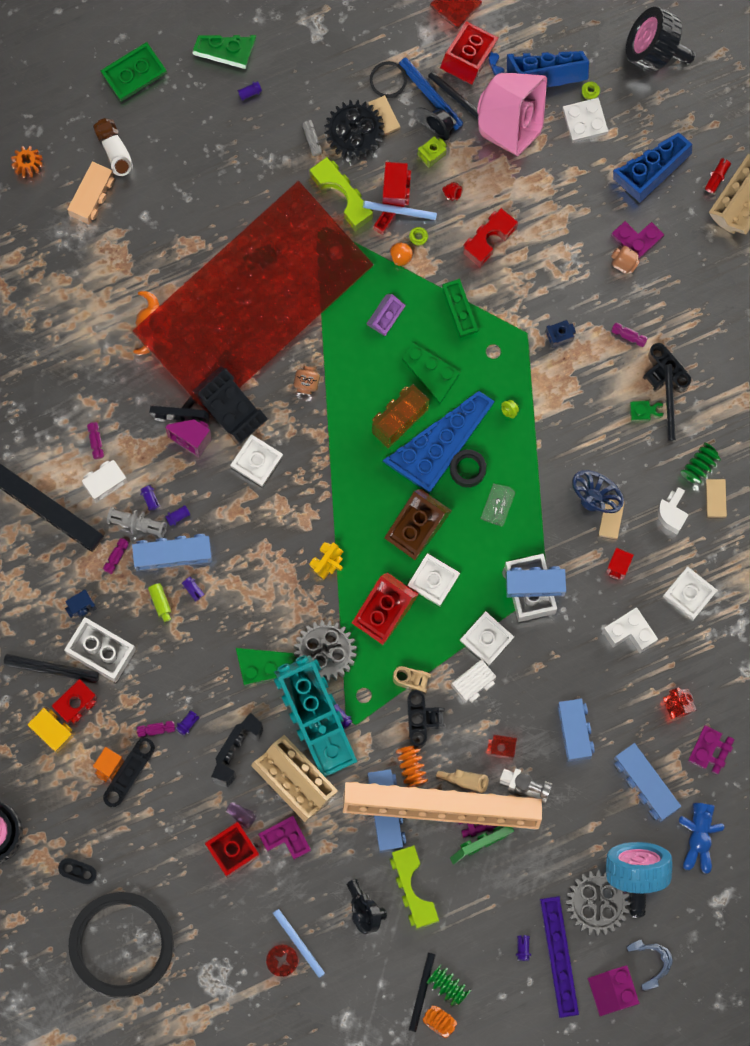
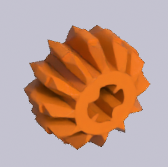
M22 146L21 152L15 150L16 156L11 157L13 162L11 166L13 169H16L17 175L22 173V177L25 178L27 174L33 177V172L39 174L38 168L43 167L42 162H40L43 158L42 155H38L39 151L37 149L32 151V147L29 146L25 150Z
M433 1005L426 1011L422 1019L426 1026L444 1038H448L457 1025L453 1017L441 1008Z

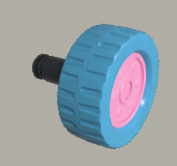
M630 842L617 845L607 853L606 879L614 888L630 892L631 916L636 918L645 916L646 893L663 890L671 883L672 856L668 850L661 846L644 842Z

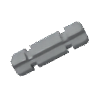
M312 121L303 122V129L306 133L312 155H321L322 150Z

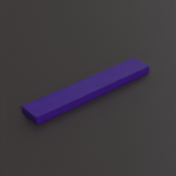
M560 896L540 899L559 1018L579 1015Z

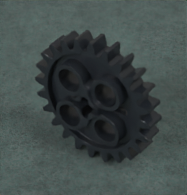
M349 100V105L347 106L342 102L343 108L336 106L337 112L331 111L332 118H326L329 124L324 125L325 129L328 130L324 134L325 137H328L326 139L327 143H331V150L336 148V154L338 155L342 152L343 158L348 154L350 160H352L354 155L357 156L358 160L360 159V154L367 157V151L373 154L372 148H379L377 142L383 141L379 135H385L384 130H382L385 126L381 122L383 120L382 116H378L379 111H373V105L367 108L366 101L360 105L359 100L356 101V104ZM351 115H357L355 120L348 119ZM366 125L372 126L370 130H363ZM340 129L346 130L342 135L337 134ZM356 139L361 140L357 145L352 144Z

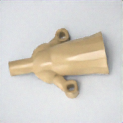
M458 769L451 774L438 771L436 774L437 779L446 780L458 785L460 788L479 793L486 791L489 782L488 776L485 774L464 772Z

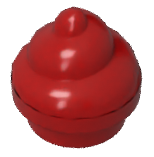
M451 182L442 188L445 197L450 201L458 200L461 197L462 187L456 182Z

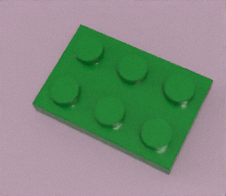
M147 42L100 70L120 102L167 74L166 68Z

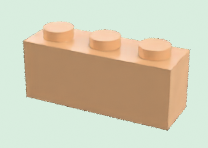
M92 161L67 209L69 216L86 224H90L91 220L96 219L98 215L97 209L100 204L104 203L107 196L105 193L108 188L113 186L115 181L112 170Z

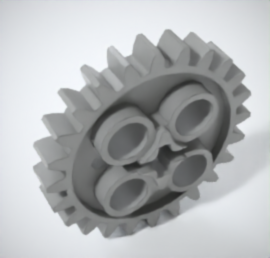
M321 620L320 626L313 622V628L307 625V632L300 631L301 637L296 638V642L299 644H294V649L298 650L294 652V656L315 655L312 657L313 660H322L325 664L320 666L319 674L321 677L324 676L327 683H329L330 677L337 681L338 674L344 677V671L350 672L348 665H354L352 659L356 658V654L353 652L356 651L357 647L351 646L354 644L355 639H349L351 632L345 634V627L338 629L339 623L331 626L330 620L327 625H324L323 620ZM331 636L334 637L336 641L330 643L326 640V638ZM315 643L318 647L310 649L308 644ZM340 654L343 658L336 660L333 658V655Z
M590 871L588 874L589 878L582 874V882L576 879L577 887L570 886L573 893H567L571 900L566 901V904L571 905V907L566 911L573 912L569 919L576 918L575 926L581 924V931L588 928V934L590 935L595 930L596 936H598L600 930H602L607 935L608 928L614 932V925L620 927L621 923L619 920H626L623 913H629V910L625 908V906L630 905V902L625 901L629 894H623L622 890L611 886L606 879V872L601 876L600 871H597L596 876H593V873ZM597 885L600 886L599 901L603 902L599 907V921L596 920L597 905L593 904L597 899ZM606 888L611 889L613 897L605 898L603 890ZM583 889H592L593 897L586 898L583 895ZM584 908L592 909L593 916L591 918H586L583 915ZM603 909H611L613 912L612 918H605L602 913Z

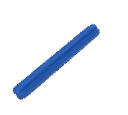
M406 57L403 58L399 65L402 66L406 74L437 109L445 110L456 120V125L453 128L455 130L460 129L463 126V121Z

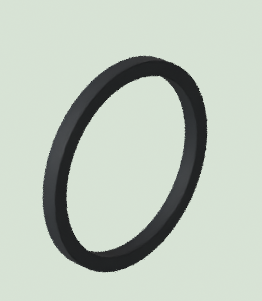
M391 61L378 64L370 74L371 88L381 97L385 95L386 98H391L399 95L407 83L405 70L399 64ZM393 65L402 71L404 83L400 90L393 94H383L376 90L373 85V75L381 66Z

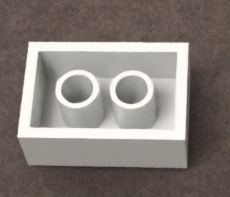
M544 554L505 563V571H510V568L515 567L522 568V570H529L531 567H541V570H547ZM554 596L512 597L518 622L556 614L557 612Z
M84 617L64 651L70 657L116 683L134 655L136 648L134 645Z

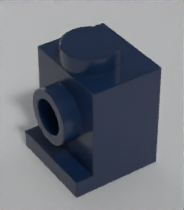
M568 320L551 326H546L545 333L551 347L555 348L573 341L576 331L572 323L569 324ZM564 329L565 333L561 334L559 333V330Z
M86 590L65 601L67 604L65 610L70 618L73 616L83 617L89 613V609L92 608L93 611L97 609Z

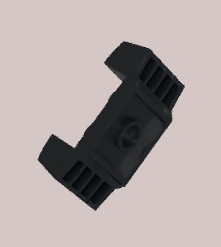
M220 366L192 391L223 430L237 445H240L268 418L251 403L233 381L235 378L230 372Z
M252 713L241 724L235 725L216 756L217 764L211 775L214 783L229 787L236 779L235 771L225 765H230L234 759L236 747L240 748L245 740L244 734L257 742L259 741L263 732L262 722Z

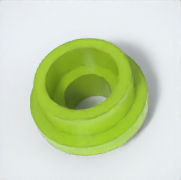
M586 82L582 86V95L588 100L597 98L600 94L599 85L595 82ZM588 88H593L594 92H589Z
M416 227L411 230L409 239L414 245L420 246L427 242L428 233L424 228ZM419 234L422 238L416 239L415 236Z
M504 401L501 405L502 412L506 417L515 418L517 416L519 408L514 401Z

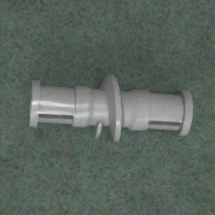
M111 507L107 516V524L111 525L114 523L130 528L132 535H136L140 530L143 533L158 535L159 538H163L167 528V522L163 521L161 523L150 518H144L145 512L138 516L137 510H134L132 515L128 512L117 511Z

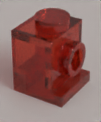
M493 735V739L488 740L487 751H491L490 756L513 760L517 738ZM503 745L505 750L499 751L497 747Z

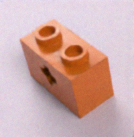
M105 747L93 765L96 771L95 774L104 782H107V780L112 781L124 763V759Z

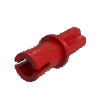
M721 158L715 171L711 172V178L705 187L708 193H715L720 182L724 181V175L731 166L727 159L725 161L724 158Z

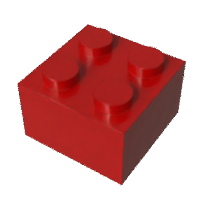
M385 162L383 204L400 207L409 206L411 170H408V163Z
M239 822L231 825L205 843L227 879L260 857Z

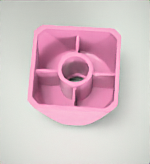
M499 73L493 77L486 90L481 94L478 102V128L481 136L518 157L541 134L543 129L547 77L517 73Z

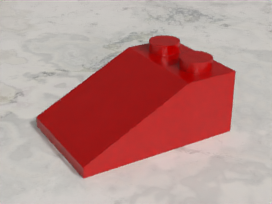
M466 21L446 51L440 69L473 85L490 52H492L497 43L498 37Z
M386 573L380 576L352 624L384 645L419 594L391 574Z

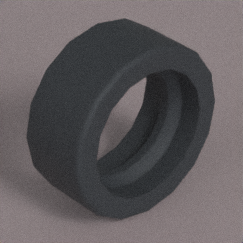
M466 449L459 451L453 457L450 464L452 479L462 487L471 488L477 486L482 482L486 474V463L482 455L474 450ZM464 458L474 459L479 465L478 475L472 479L462 478L457 472L459 461Z

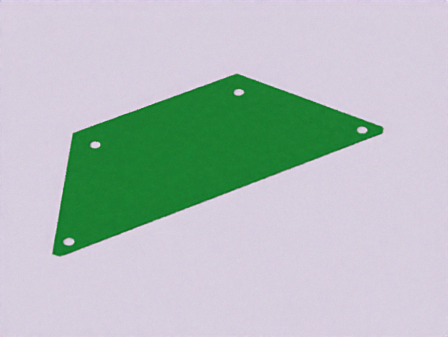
M325 226L316 233L334 533L335 544L344 551L340 556L343 559L339 564L343 569L342 571L337 570L340 629L345 627V634L351 632L349 639H355L354 644L351 646L357 647L356 651L353 652L356 654V658L352 659L354 665H348L350 672L344 671L345 712L347 716H351L352 723L357 725L407 689L397 686L393 682L395 669L403 666L430 673L466 647L460 642V639L485 611L498 623L515 611L512 597L507 598L506 578L502 574L505 563L544 554L545 558L528 333L469 302L478 332L460 338L443 288L401 266L395 265L394 262ZM334 246H339L343 250V256L338 260H334L329 256V250ZM393 294L406 306L386 336L369 327L367 322L385 295ZM412 342L460 371V375L441 404L435 400L436 398L425 388V385L402 360ZM497 345L501 350L500 356L496 359L489 358L486 354L488 346ZM480 391L495 402L461 451L467 449L480 453L486 463V474L482 482L477 486L471 488L462 487L454 482L450 474V466L429 495L449 508L451 513L418 558L414 560L384 537L414 491L421 488L383 463V460ZM512 400L517 404L519 412L515 418L506 417L503 414L501 405L504 401ZM464 458L459 461L457 472L464 479H472L478 475L479 465L472 458ZM504 493V505H501V514L497 512L494 521L495 506L497 507V498L501 501V498ZM427 553L460 573L441 606L436 605L419 594L384 645L352 624L380 576L389 573L407 586ZM399 672L396 675L400 681L407 679L406 674L403 672ZM361 688H367L372 694L370 701L367 703H361L356 698V693Z

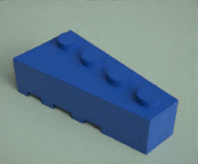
M583 51L559 52L558 55L544 52L542 56H531L530 53H523V56L514 57V54H507V73L542 75L547 77V87L561 86L588 80L589 60Z
M677 133L659 143L654 149L647 150L640 157L628 161L626 165L614 169L613 180L641 203L692 154V143L680 133Z

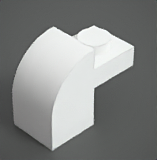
M679 487L676 492L671 491L667 501L662 499L658 507L659 521L666 529L675 534L679 533L689 515L676 507L685 490Z

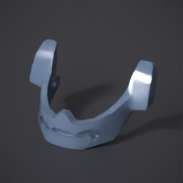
M642 940L629 944L627 946L629 952L653 949L661 954V960L664 962L663 969L657 976H653L648 982L642 984L644 991L658 987V980L668 974L673 963L669 950L659 944L645 945Z

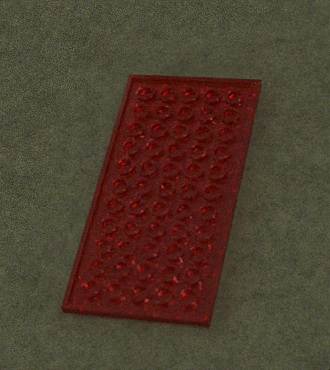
M298 180L131 332L200 408L211 415L192 390L220 366L230 372L235 378L233 381L240 388L374 264Z

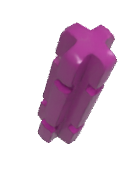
M617 322L611 330L612 333L620 334V337L633 343L636 342L641 347L645 346L648 339L642 334L641 336L638 335L639 333L622 327Z
M92 422L87 427L88 432L91 433L89 438L91 449H94L92 452L93 458L102 459L104 452L101 449L103 446L100 432H98L99 425L97 422Z
M119 539L117 547L113 549L108 558V563L106 562L103 567L105 572L113 573L115 565H118L124 550L129 545L127 540Z
M167 721L165 724L161 722L148 724L146 727L144 725L137 727L138 737H144L146 734L150 736L163 734L165 731L167 733L175 731L173 721Z

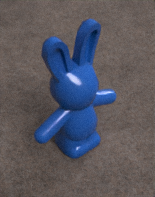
M693 803L694 815L692 821L684 816L679 818V822L693 831L689 838L690 849L685 857L683 868L691 870L696 863L698 853H700V868L703 873L707 874L712 869L709 853L712 841L709 834L723 831L725 826L722 823L711 825L714 805Z

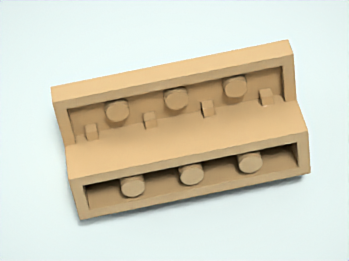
M750 154L746 156L709 211L713 220L724 230L732 234L739 232L746 235L750 230Z
M285 735L274 742L267 752L251 765L304 822L322 810L338 792Z

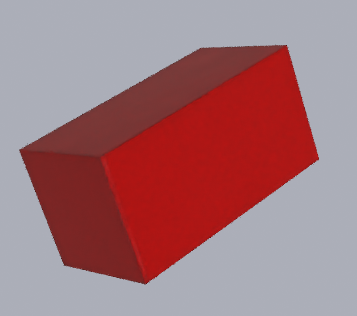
M383 211L374 224L373 230L384 235L396 218V213Z

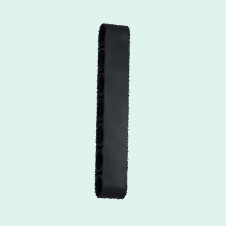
M0 464V489L87 550L91 552L95 550L104 538L99 531Z

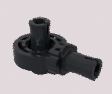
M353 879L346 884L353 898L351 901L353 923L362 934L375 933L380 928L381 920L387 918V912L384 907L379 908L375 901L370 899L368 893H363L358 879Z

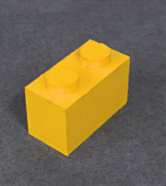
M43 708L27 725L58 754L73 738L71 734L72 729L65 722L61 725L56 720L58 716L51 709L47 711Z

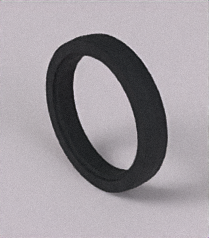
M115 892L98 897L82 909L72 925L68 947L72 966L85 985L101 995L113 998H126L149 990L164 976L172 959L174 940L167 917L155 903L135 893ZM113 905H132L148 913L156 922L161 935L160 956L152 971L143 979L128 985H111L97 979L86 967L81 953L82 935L88 922L99 911Z

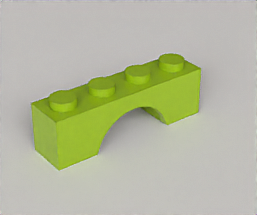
M326 157L309 170V175L320 190L335 189L346 197L348 204L344 210V219L356 232L373 219L374 210L363 208L364 201L361 199V193L358 189L351 187L348 177L338 171V165Z
M415 846L392 852V858L389 859L393 870H397L398 877L395 878L398 888H403L405 894L402 896L405 908L409 907L411 912L408 915L411 927L415 926L416 930L439 923L434 903L417 897L411 887V877L415 870L420 867Z

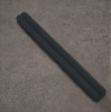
M6 654L4 657V664L8 666L94 683L99 678V673L95 671Z

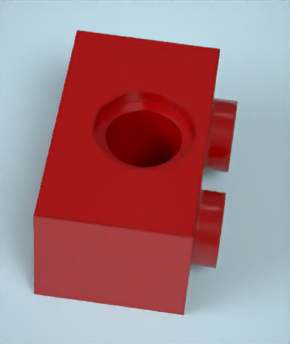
M79 679L52 705V708L68 725L71 723L75 724L82 718L81 714L86 709L90 710L96 704L95 700L97 697ZM74 699L81 700V704L77 708L71 707V702Z

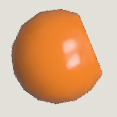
M396 243L390 248L395 265L405 266L412 260V249L406 243Z

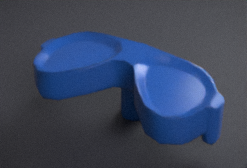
M490 52L488 60L493 74L496 76L499 73H504V68L496 66L499 55Z

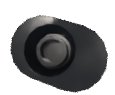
M422 107L415 110L417 119L425 127L443 140L450 138L449 132L456 125V120L443 109L429 111Z

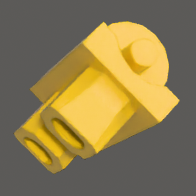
M324 542L320 547V552L324 556L321 560L314 557L309 565L320 578L325 580L329 573L333 574L336 569L342 571L343 567L339 564L343 559L340 556L344 551L334 542L332 544Z

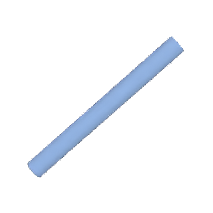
M370 201L363 202V208L432 220H436L437 216L435 212Z
M280 909L276 910L273 915L319 978L325 974L323 969Z

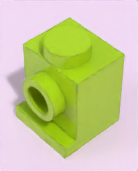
M434 136L422 147L418 148L417 155L430 168L446 155L447 145L441 138L437 139Z

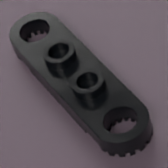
M148 738L139 739L103 795V800L108 807H119L155 752V745L152 740ZM143 743L150 744V751L147 753L140 752V745ZM113 792L119 795L118 801L110 803L108 795Z

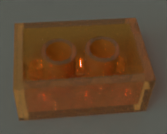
M414 384L410 387L406 386L400 392V397L396 401L394 399L391 400L386 406L387 409L382 414L379 412L372 420V433L387 448L393 445L428 411L429 399Z

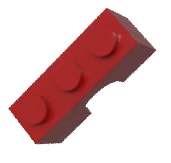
M502 208L498 212L494 211L488 218L489 222L486 225L482 224L477 229L475 237L473 239L470 237L463 245V254L480 268L493 255V248L486 240L490 236H498L506 241L517 229L518 222Z

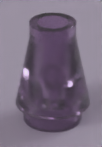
M234 802L230 803L226 809V812L236 822H239L242 828L246 827L248 829L256 819V815L253 814L252 810L239 806Z

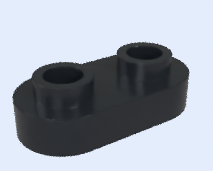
M65 858L59 863L58 870L64 878L83 885H91L97 879V872L91 865L72 858ZM71 865L72 871L66 872V866ZM85 872L91 873V877L89 879L84 878Z

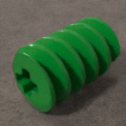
M706 442L703 444L704 447L699 448V453H695L694 458L689 460V464L685 465V470L680 471L681 475L691 483L701 484L702 481L699 477L705 479L707 477L704 471L709 473L712 471L709 465L716 467L714 459L719 462L721 461L716 449Z
M440 965L428 978L427 984L429 985L434 982L433 990L440 988V996L446 993L445 1001L452 998L450 1005H459L472 990L464 991L466 985L458 986L460 979L457 978L452 981L454 974L446 975L448 968L440 970Z

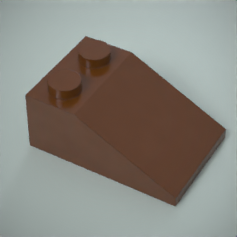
M422 489L416 490L384 538L416 560L441 528L451 510Z

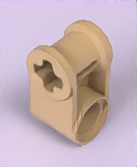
M403 666L395 669L393 682L397 686L412 691L419 690L426 694V685L428 679L431 678V674ZM397 673H405L407 679L405 681L398 680Z

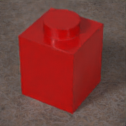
M616 548L606 572L613 579L620 580L621 578L624 580L634 555Z

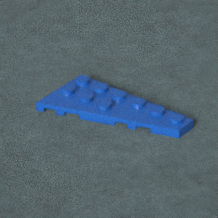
M478 391L452 412L446 414L445 417L429 426L406 445L400 447L395 453L386 457L383 463L430 494L450 466L453 457L461 451L495 401Z

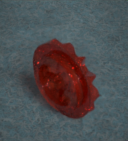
M277 945L267 955V967L276 976H288L296 970L298 956L290 946ZM287 953L286 961L290 965L288 966L282 964L279 968H277L279 961L277 960V958H275V956L282 958L283 955L285 956V954Z

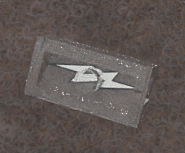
M493 484L481 519L498 526H503L515 491L508 486Z

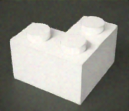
M637 607L606 626L603 630V634L613 648L630 638L638 652L642 653L658 641V638Z

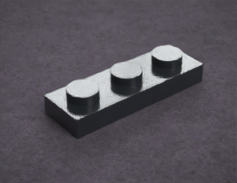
M150 406L149 411L155 420L161 422L169 419L176 423L189 420L209 423L210 415L205 410Z

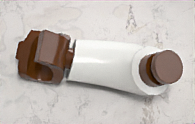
M106 118L98 120L93 125L98 140H103L102 145L108 155L113 173L117 176L127 175L131 170L132 162L126 147L119 136L116 135L119 132L114 120Z

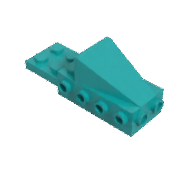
M303 655L295 660L296 662L279 666L278 670L274 671L277 678L273 680L278 690L282 689L284 693L281 698L285 706H289L291 709L289 716L293 724L297 723L299 727L296 731L300 740H305L317 769L326 777L358 761L341 724L344 721L340 711L336 712L334 705H336L335 699L326 690L329 687L325 677H321L319 674L321 668L317 659L313 660L310 655Z

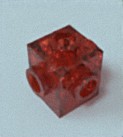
M678 687L670 690V694L663 697L665 707L671 719L684 717L697 711L689 689L681 690Z

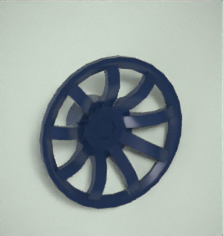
M581 470L574 475L572 479L574 491L581 499L582 506L587 510L616 513L623 507L624 498L620 489L606 476L591 470ZM585 475V476L587 477V479H588V484H587L586 480L583 479V478L580 477V476ZM592 476L598 477L595 488ZM604 480L610 486L600 491L601 485ZM577 481H580L583 486L577 487ZM612 490H615V492H616V494H617V495H606L608 492H610V491H612ZM610 500H617L619 502L618 506ZM605 504L610 505L613 509H605Z

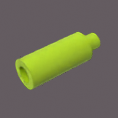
M161 583L148 587L158 617H162L164 622L170 621L171 617L169 614L172 611Z

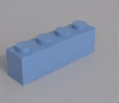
M196 534L194 538L178 536L175 537V540L159 538L155 540L156 542L140 540L136 544H132L136 571L212 562L210 538L205 536V534Z
M635 743L614 758L616 761L614 763L615 767L620 773H625L628 777L626 778L627 783L632 789L636 788L639 792L638 798L643 804L647 803L651 809L649 812L655 820L658 819L662 822L681 808L679 802Z
M391 769L368 773L369 784L397 785L396 774H392ZM374 816L379 852L403 849V844H406L405 832L400 830L403 818Z

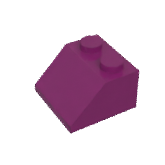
M189 420L168 424L165 427L169 439L197 457L202 455L212 440L209 426L203 421Z
M627 965L587 978L599 1016L640 1004Z

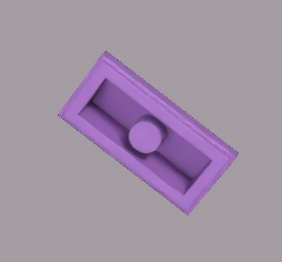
M386 294L367 322V325L386 336L406 305L393 294Z

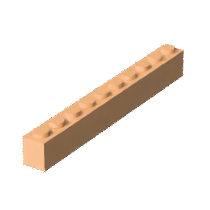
M345 782L343 813L539 829L542 820V799L516 797L514 795L501 796L493 793L477 794L476 792L466 793L455 790L442 791L434 788L419 789L417 787L407 788L397 785L384 786L376 783L360 784L358 782Z

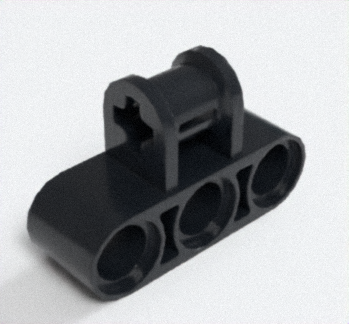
M662 343L653 344L650 348L648 359L654 367L643 376V379L648 380L654 387L653 390L655 392L665 385L664 365L672 364L674 367L672 371L673 389L679 393L687 391L691 383L690 374ZM653 351H660L662 353V356H655L653 354ZM684 379L687 384L680 385L677 380Z
M419 690L411 691L407 699L409 742L414 748L420 749L426 744L427 730L446 728L443 720L445 708H426L424 694ZM413 696H419L422 701L420 704L415 705L410 699ZM419 715L423 721L420 724H415L412 721V717ZM420 734L424 740L421 743H415L413 736Z

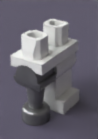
M504 769L499 783L509 787L508 792L514 794V791H516V793L524 797L542 799L543 804H546L552 787V783L545 781L543 786L532 781L528 774H521L519 769H515L514 772Z

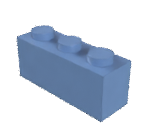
M558 566L549 567V570H541V567H531L529 570H522V568L515 567L510 568V571H506L507 598L565 596L566 594L565 569H560Z
M582 699L559 702L558 711L567 762L591 759L592 753H595L593 741H589L588 734H591V727L589 722L586 723L585 715H588L586 703L583 704Z

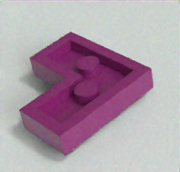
M624 221L612 232L611 236L622 247L627 246L638 253L639 260L664 237V234L652 222L640 233H637Z
M294 816L258 834L267 852L284 843L294 860L311 852Z

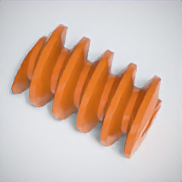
M407 746L396 750L397 754H402L398 757V761L403 762L399 767L406 769L401 775L407 777L403 780L404 784H410L407 788L418 787L428 781V779L422 778L426 771H420V768L425 765L418 763L423 757L416 756L421 749L414 748V746Z

